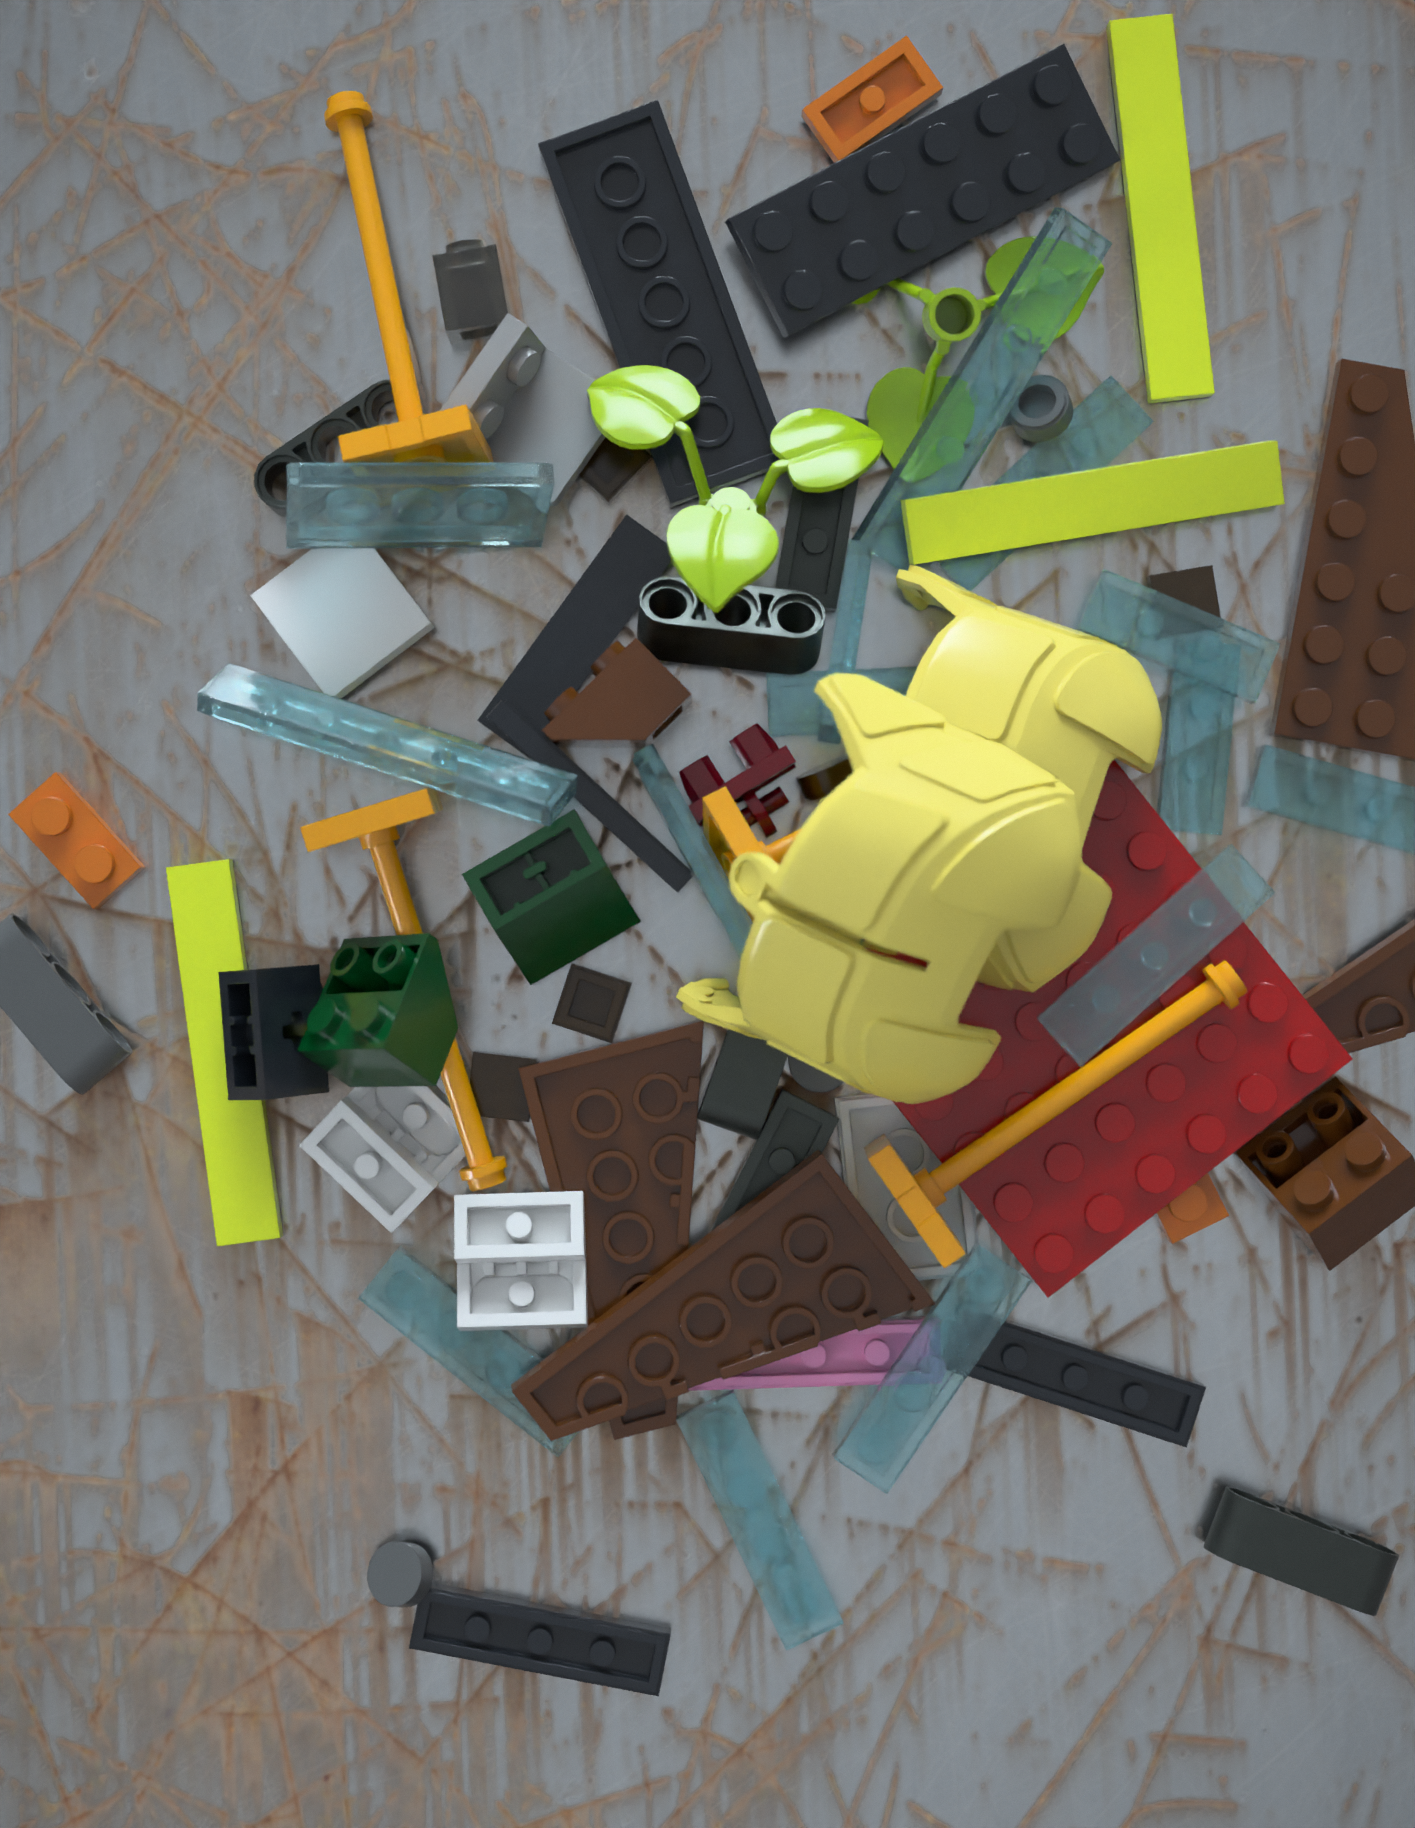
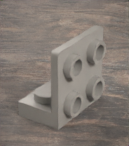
M507 313L440 409L441 411L467 404L491 448L495 469L550 506H557L605 439V436L597 429L592 419L590 402L587 397V389L595 379L548 350L528 325Z

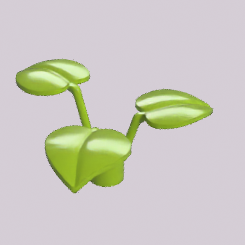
M1028 236L1005 243L987 260L985 277L994 295L977 300L971 292L958 287L947 288L934 294L927 288L923 289L901 278H897L887 284L891 288L911 296L924 304L922 311L923 327L927 334L937 341L936 347L927 363L925 374L911 367L894 369L885 374L874 385L868 398L866 418L869 420L868 427L877 432L880 438L883 439L882 454L888 460L900 480L913 482L937 470L956 452L970 429L973 418V399L968 385L957 377H936L944 356L949 352L950 344L971 336L980 323L981 312L998 306L1000 325L1011 337L1029 344H1042L1053 341L1066 333L1080 317L1093 289L1104 273V266L1101 262L1086 251L1070 243L1053 238ZM880 288L850 304L861 305L871 301L877 295Z
M630 366L612 371L598 378L587 389L592 419L597 429L611 442L628 449H651L666 443L673 435V432L682 440L699 494V505L686 507L673 517L667 530V548L674 566L686 585L715 613L720 611L739 591L760 578L776 560L779 545L777 532L763 516L766 514V503L782 474L788 471L791 483L803 492L822 493L833 491L852 483L868 471L879 459L883 449V439L880 438L877 432L849 416L822 408L799 410L780 420L771 433L770 447L780 460L775 461L770 466L755 499H750L745 491L734 487L720 489L713 495L708 486L692 431L684 423L696 415L700 409V396L688 379L677 372L659 366Z

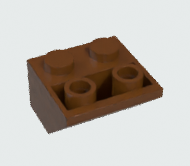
M637 638L626 648L617 640L592 664L590 668L594 671L593 675L595 678L580 693L571 686L547 708L544 715L550 723L542 731L558 748H647L692 704V694Z
M1336 1076L1235 1153L1287 1224L1329 1271L1415 1207V1159L1413 1155Z

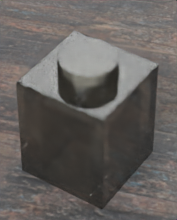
M466 239L450 243L446 246V253L432 255L445 331L452 345L491 338L507 313L510 314L496 244L484 246L483 240Z

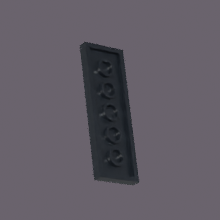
M1062 44L728 218L725 223L778 328L785 338L1120 161V158L1065 44Z
M659 101L649 102L538 143L542 160L619 369L641 365L659 366L679 373L695 387L700 396V409L696 415L684 423L692 431L710 492L768 472L770 466L775 461L780 460L770 447L771 433L777 422ZM673 432V435L666 443L649 449L670 507L699 497L682 440Z

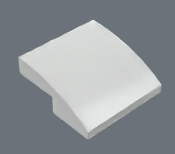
M350 519L250 595L333 705L435 628L353 519Z
M437 1086L355 1087L299 1145L391 1233L466 1156L448 1098Z
M583 1191L454 1195V1259L457 1262V1328L459 1331L582 1328L588 1326Z

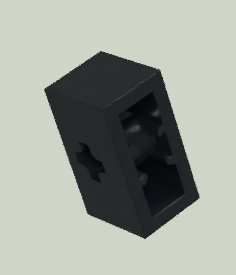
M319 964L218 972L228 1100H270L329 1092L328 1072L298 1052L307 1029L308 1016L317 1005L323 990Z

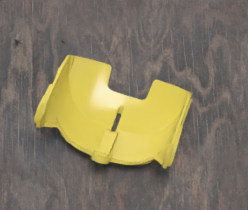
M909 565L908 571L899 569L896 576L898 588L901 589L904 598L917 610H924L928 605H936L950 611L956 617L934 638L917 667L905 697L943 715L946 723L986 740L1002 744L1052 774L1074 792L1082 853L1083 844L1111 761L1118 759L1137 771L1148 774L1153 770L1157 758L1162 732V717L1157 696L1143 666L1126 650L1098 637L1014 609L998 606L992 601L916 565ZM1082 855L1079 879L1062 921L1054 928L1048 929L1009 928L997 938L976 982L1007 990L1017 989L1035 992L1074 963L1088 949L1104 921L1112 899V890L1099 875L1083 863ZM865 938L860 940L864 947L890 955L898 954V951L879 946ZM912 956V957L917 958V959H920V960H922V961H925V962H928V963L930 962L929 960Z
M835 673L819 680L814 691L834 716L854 773L819 804L797 833L780 865L769 856L760 852H747L738 855L732 863L729 874L731 892L736 900L755 917L741 955L737 981L739 997L729 991V983L725 978H704L696 982H690L680 988L676 998L683 1002L681 1008L690 1015L749 1037L767 1040V1045L864 1093L873 1094L895 1102L909 1104L927 1102L951 1094L973 1081L986 1066L1000 1042L1001 1036L995 1030L958 1023V1016L999 935L1009 928L1031 930L1054 928L1062 921L1072 900L1081 867V841L1076 797L1074 792L1052 774L1002 744L986 740L946 723V719L938 712L867 677L856 674ZM865 938L879 946L929 960V965L927 968H923L873 953L866 949L860 943V940Z

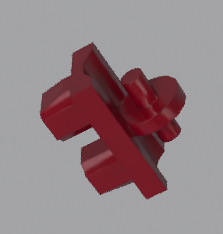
M757 723L729 741L746 769L742 773L725 783L708 755L698 759L679 772L687 796L692 802L687 807L699 828L703 826L702 798L726 786L736 805L742 801L744 802L746 807L740 810L749 827L757 823L766 838L777 832L769 815L789 803L786 795L780 786L758 799L755 793L795 769L794 763H796V760L786 745L779 749L771 736Z

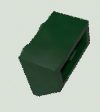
M575 809L462 874L493 930L530 985L641 922Z
M430 933L344 939L340 949L332 958L330 973L317 1005L308 1016L307 1029L298 1052L349 1087L436 1086L458 1031L438 939Z

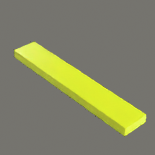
M1173 13L1109 20L1106 31L1148 404L1211 397L1215 391Z
M1277 440L901 500L909 564L913 565L1285 504Z
M233 859L166 867L217 1246L281 1238L283 1236L265 1100H228L218 972L248 970Z

